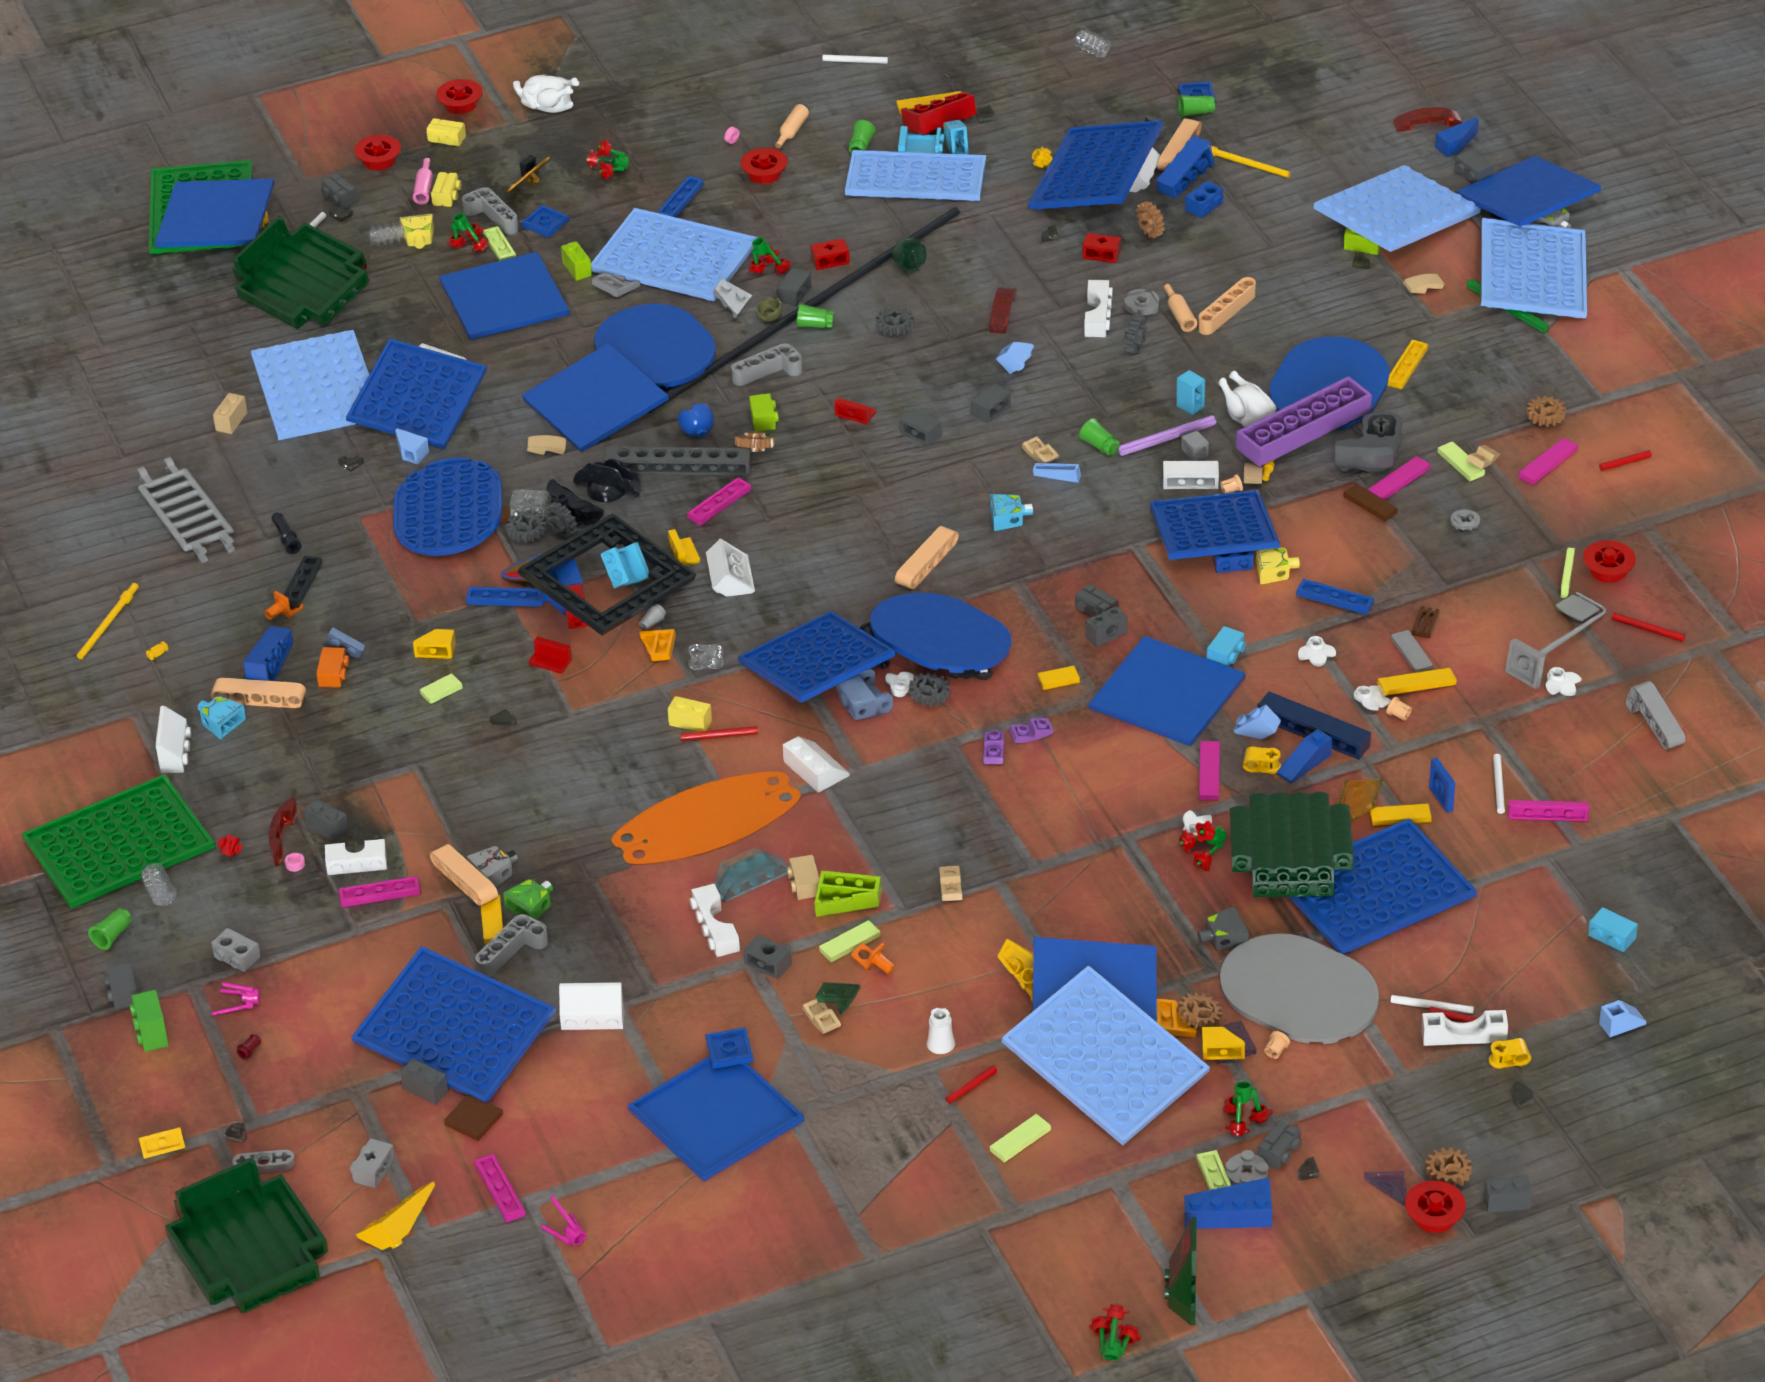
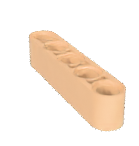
M1184 118L1160 155L1157 164L1158 170L1164 171L1167 165L1174 160L1176 154L1184 148L1186 142L1193 135L1199 136L1202 128L1200 121Z
M1251 277L1242 278L1199 314V333L1203 335L1212 334L1255 298V279Z
M939 526L897 571L895 583L912 590L915 589L956 545L959 537L958 532Z
M218 678L214 683L211 698L213 700L220 696L242 705L298 708L302 705L306 688L302 684L294 682Z
M446 844L430 852V858L434 866L478 906H482L498 897L494 884L451 845Z

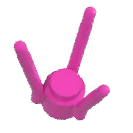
M222 982V986L238 990L220 989L221 993L242 995V1002H246V1004L214 1011L211 1015L215 1016L242 1009H253V1004L259 1005V988Z
M551 1195L550 1199L569 1225L564 1230L565 1236L545 1225H541V1228L562 1240L567 1246L571 1243L574 1246L580 1245L586 1239V1232L582 1229L574 1214L570 1213L568 1215L556 1198Z

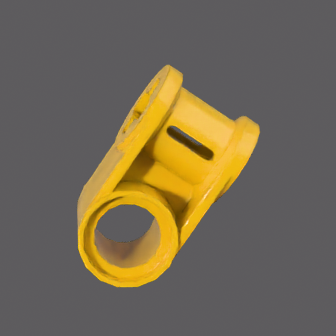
M1248 747L1245 750L1242 766L1251 773L1275 774L1281 767L1279 762L1281 757L1280 751L1276 748Z
M1516 1038L1513 1040L1495 1041L1491 1044L1492 1055L1489 1057V1064L1493 1068L1501 1069L1524 1066L1531 1060V1055L1524 1039Z

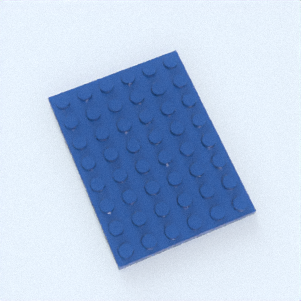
M1162 120L1070 127L1028 203L1029 208L1041 210L1044 208L1056 209L1059 207L1123 203L1164 126Z
M1406 819L1352 843L1353 870H1334V896L1289 898L1337 952L1346 954L1477 896V890L1410 819Z
M421 946L351 1038L353 1042L403 1066H406L412 1059H415L446 1074L447 1086L466 1096L469 1094L484 1102H489L555 1014L556 1010L555 1007Z

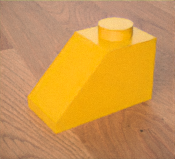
M435 629L414 640L415 657L452 659L456 646L454 630Z
M1202 1027L1203 1060L1245 1059V1042L1224 1027Z

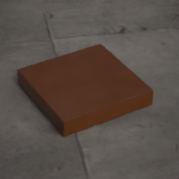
M468 1094L444 1119V1125L479 1141L503 1115V1110Z

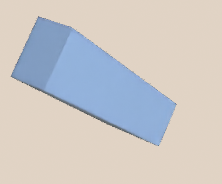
M1035 463L1033 468L1034 476L1079 483L1081 478L1079 464Z

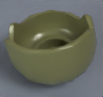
M768 297L765 301H761L756 307L757 316L764 322L776 321L782 314L780 299L776 297V300Z

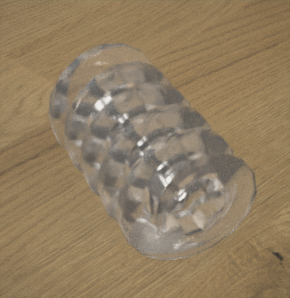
M1085 29L1077 33L1075 45L1103 58L1111 47V40L1096 34L1094 31Z
M400 221L397 222V226L391 222L390 227L387 223H384L383 229L378 224L376 230L373 225L370 226V231L368 230L371 247H373L374 242L380 246L381 241H383L384 245H387V240L391 244H393L394 239L398 243H400L401 238L405 241L403 225Z
M152 863L144 868L141 879L154 904L167 906L173 903L177 897V892L167 872L164 870V866L160 863Z

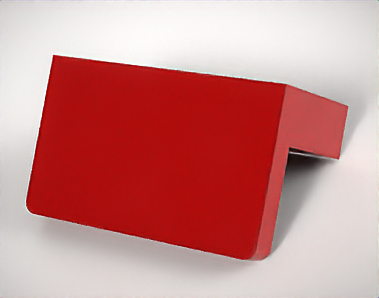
M838 397L834 401L835 416L867 425L876 413V409Z
M538 636L535 638V653L529 659V665L562 674L572 661L571 646Z

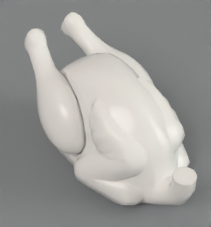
M536 75L529 78L525 82L523 89L519 81L513 82V87L521 98L523 105L531 109L550 113L571 109L573 107V102L570 98V94L573 93L571 86L579 85L577 78L567 80L562 77Z
M1232 371L1229 375L1231 379L1240 385L1233 391L1229 388L1225 378L1219 380L1218 384L1225 394L1230 417L1242 424L1243 427H1247L1275 413L1276 405L1260 387L1240 377L1236 371Z

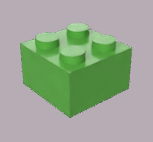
M156 990L131 995L133 1004H129L131 1015L136 1016V1018H132L134 1029L139 1030L136 1033L138 1045L143 1044L144 1052L168 1047L164 1019Z

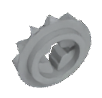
M1457 510L1450 517L1451 526H1454L1456 530L1462 529L1463 532L1465 530L1472 531V529H1477L1480 524V516L1472 510Z

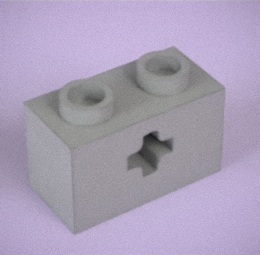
M370 1138L366 1146L362 1147L358 1158L351 1164L350 1172L352 1173L353 1182L376 1189L395 1160L393 1145Z

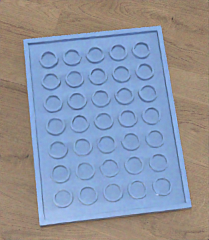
M1405 165L1315 202L1313 208L1390 252L1475 216L1481 210V208L1475 206L1473 201H1468L1460 194L1450 191L1447 187L1439 185L1436 181L1428 179L1423 174Z
M634 208L592 261L591 271L599 274L609 273L616 276H624L625 280L634 281L636 279L640 280L641 284L715 301L717 299L713 294L715 287L721 279L728 282L732 279L753 249L752 242L758 237Z
M1482 218L1481 306L1586 318L1585 230L1530 223L1520 227L1505 220Z
M354 330L250 351L278 441L356 424L346 421V416L367 380L369 373Z
M1089 965L1005 1034L1001 1041L1122 1146L1205 1076L1210 1069L1205 1062Z

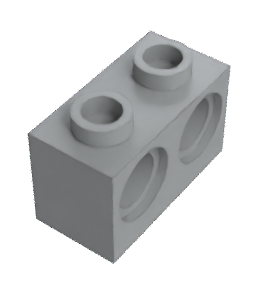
M226 928L211 942L216 959L224 961L233 968H238L244 972L261 958L258 943L229 928Z

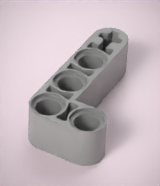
M483 187L463 195L462 204L465 215L474 216L483 212L505 234L513 235L518 232L517 214L490 188Z
M787 343L780 344L734 363L731 366L732 382L737 386H742L782 369L790 376H798L803 371L802 356L792 345Z
M1646 681L1632 686L1626 697L1628 710L1631 713L1637 711L1642 713L1665 750L1684 744L1685 735L1651 681Z
M524 914L514 917L475 956L477 972L488 977L493 976L524 944L534 949L545 948L548 945L546 925Z

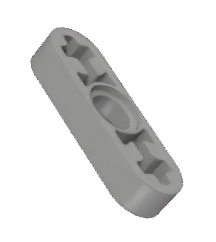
M290 1150L242 1153L236 1155L232 1161L234 1166L253 1157L257 1164L258 1173L288 1171L295 1166L294 1154ZM261 1160H269L265 1165L259 1164Z

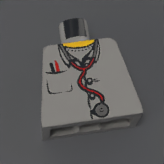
M496 846L467 856V861L489 879L495 887L512 876V863L518 860L514 850L504 854Z

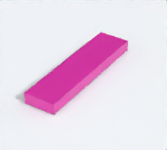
M1562 438L1522 469L1518 477L1534 485L1578 450V445L1566 438Z
M1416 456L1370 487L1368 491L1386 500L1428 471L1430 463Z
M737 477L689 511L687 518L701 526L749 492L751 484Z
M1200 741L1199 800H1219L1220 742Z
M1509 800L1508 819L1588 821L1589 802Z
M418 876L339 889L341 907L421 895Z
M494 1153L474 1160V1165L505 1222L507 1223L526 1216L525 1209Z

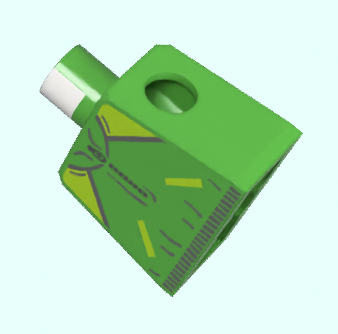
M528 879L503 893L505 908L515 915L524 914L538 920L551 905L550 892L553 891V886L549 881L539 885L533 880Z

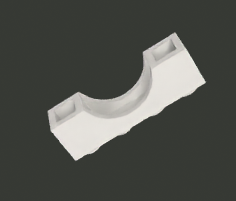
M1088 280L1087 304L1096 307V309L1085 312V337H1106V330H1110V320L1107 319H1111L1113 288L1109 287V280Z
M715 884L691 889L692 898H689L692 910H696V919L698 923L702 924L701 928L704 937H708L709 949L714 950L716 957L739 952V936L733 923H722L714 918L716 914L722 911L721 897Z
M1506 1010L1484 1011L1478 1019L1468 1023L1450 1021L1443 1012L1422 1013L1421 1033L1423 1046L1505 1041L1508 1034Z

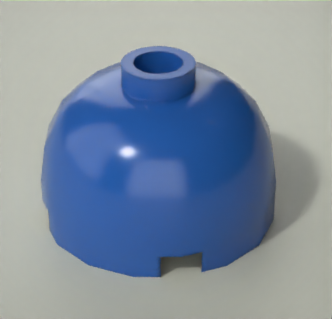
M702 403L692 405V409L689 411L684 409L677 418L681 430L691 437L701 438L706 436L714 425L711 408H709V405Z

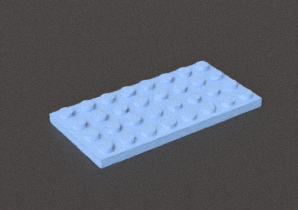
M853 150L845 195L980 201L986 155Z

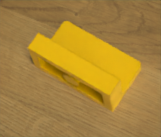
M675 529L669 530V545L675 559L685 566L700 563V557L691 538L679 539Z
M180 1127L138 1138L144 1159L185 1148Z

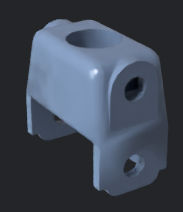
M871 668L836 685L839 700L855 720L878 717L889 713L893 708V696L888 692L882 694L873 685L875 683V672Z

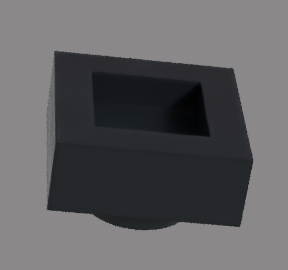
M529 155L520 162L521 177L536 166L535 156Z

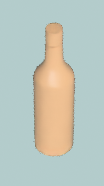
M796 105L780 127L781 136L775 144L776 148L780 149L787 139H792L808 117L809 111L804 105Z
M1166 284L1164 289L1169 296L1168 306L1184 332L1194 330L1197 326V320L1185 299L1180 294H1175L1170 284Z

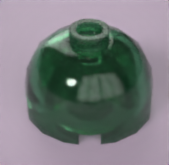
M902 239L894 246L892 253L893 262L900 270L915 273L920 270L919 267L926 261V247L921 244L919 239Z

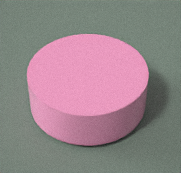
M733 126L730 127L725 133V141L730 144L735 143L739 138V129Z
M300 853L287 855L285 858L286 868L293 872L303 869L305 866L304 856Z

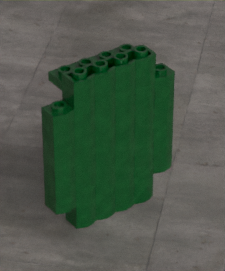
M280 216L271 222L232 260L235 266L232 269L237 280L241 281L235 287L238 297L296 329L302 327L308 318L323 326L326 325L370 281L367 272L362 269L366 264L363 252L306 222L301 224L294 232H291L287 229L284 218Z
M1296 792L1290 795L1285 793H1274L1271 795L1256 793L1249 796V807L1239 805L1230 808L1232 872H1252L1253 898L1334 896V870H1353L1350 806L1341 803L1329 806V794L1324 792H1314L1311 794Z
M252 1157L175 1191L176 1200H174L176 1213L180 1219L165 1225L167 1238L210 1305L221 1303L231 1296L241 1313L249 1312L260 1304L272 1302L280 1295L291 1293L300 1286L311 1284L320 1278L318 1265L314 1259H318L328 1252L326 1238L282 1174L262 1182L258 1175L256 1161Z

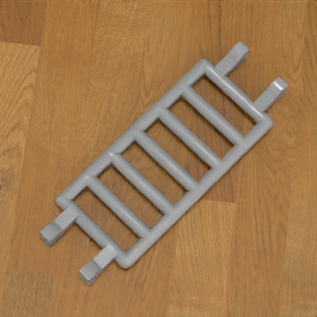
M171 457L164 459L167 466L165 470L170 474L155 480L150 478L144 467L137 469L140 474L139 481L143 483L138 487L139 491L184 551L193 550L201 564L208 561L205 555L207 551L202 546L220 539L228 553L235 551L232 545L234 541L229 536L233 534V528L188 469L178 470ZM183 476L186 479L183 482L177 483L175 485L169 486L167 488L161 489L151 494L148 491L151 488L157 487L159 485L165 484L167 482L173 481ZM191 486L194 489L161 503L156 502L158 498ZM199 496L201 498L197 502L168 513L163 511L165 508ZM204 506H207L209 509L175 523H172L170 520ZM211 516L217 519L183 533L177 530ZM222 526L224 529L190 543L185 541L187 538Z

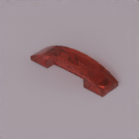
M1441 107L1416 109L1393 119L1397 132L1413 130L1414 124L1444 121L1446 126H1454L1463 123L1459 112Z
M998 288L993 302L989 332L1007 333L1009 315L1017 288Z
M295 797L289 798L281 805L270 824L269 843L275 866H280L284 854L281 838L284 826L293 825L297 814Z

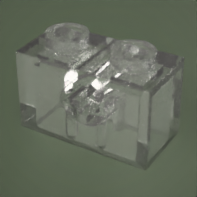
M513 489L510 500L511 517L512 515L518 516V512L525 513V511H528V514H531L534 511L535 515L541 514V518H544L546 516L544 514L545 508L551 504L550 492Z

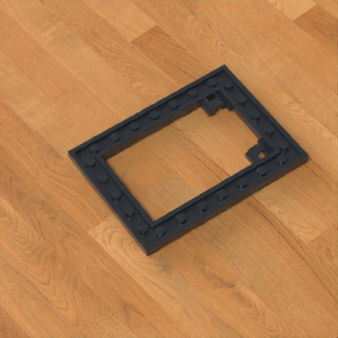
M613 513L518 569L520 576L601 636L695 580L696 573ZM638 542L643 557L654 565V568L648 574L654 580L653 582L602 613L549 574L600 543L612 549L616 544H622L626 547Z

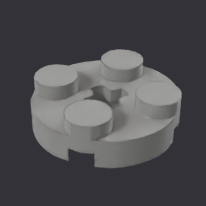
M1135 289L1130 291L1127 297L1124 298V307L1129 313H1132V316L1155 314L1158 312L1159 296L1153 291L1149 293L1146 292V289Z
M1245 1150L1228 1160L1225 1171L1230 1184L1235 1185L1267 1178L1269 1167L1262 1157L1254 1154L1251 1150ZM1243 1170H1250L1251 1173H1249V1172L1243 1173Z

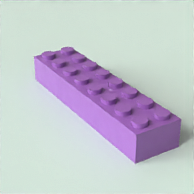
M1348 376L1237 431L1236 449L1260 467L1371 412L1372 394Z

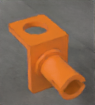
M275 591V603L264 610V615L268 620H272L280 613L291 618L302 610L304 605L301 603L299 608L290 610L289 599Z
M861 943L850 954L866 970L876 964L889 975L896 966L882 955L884 943H881L874 951L866 944ZM866 951L869 954V958L861 959L858 953Z

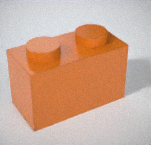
M322 647L317 668L319 687L342 686L343 680L346 679V667H349V656L346 655L345 648Z

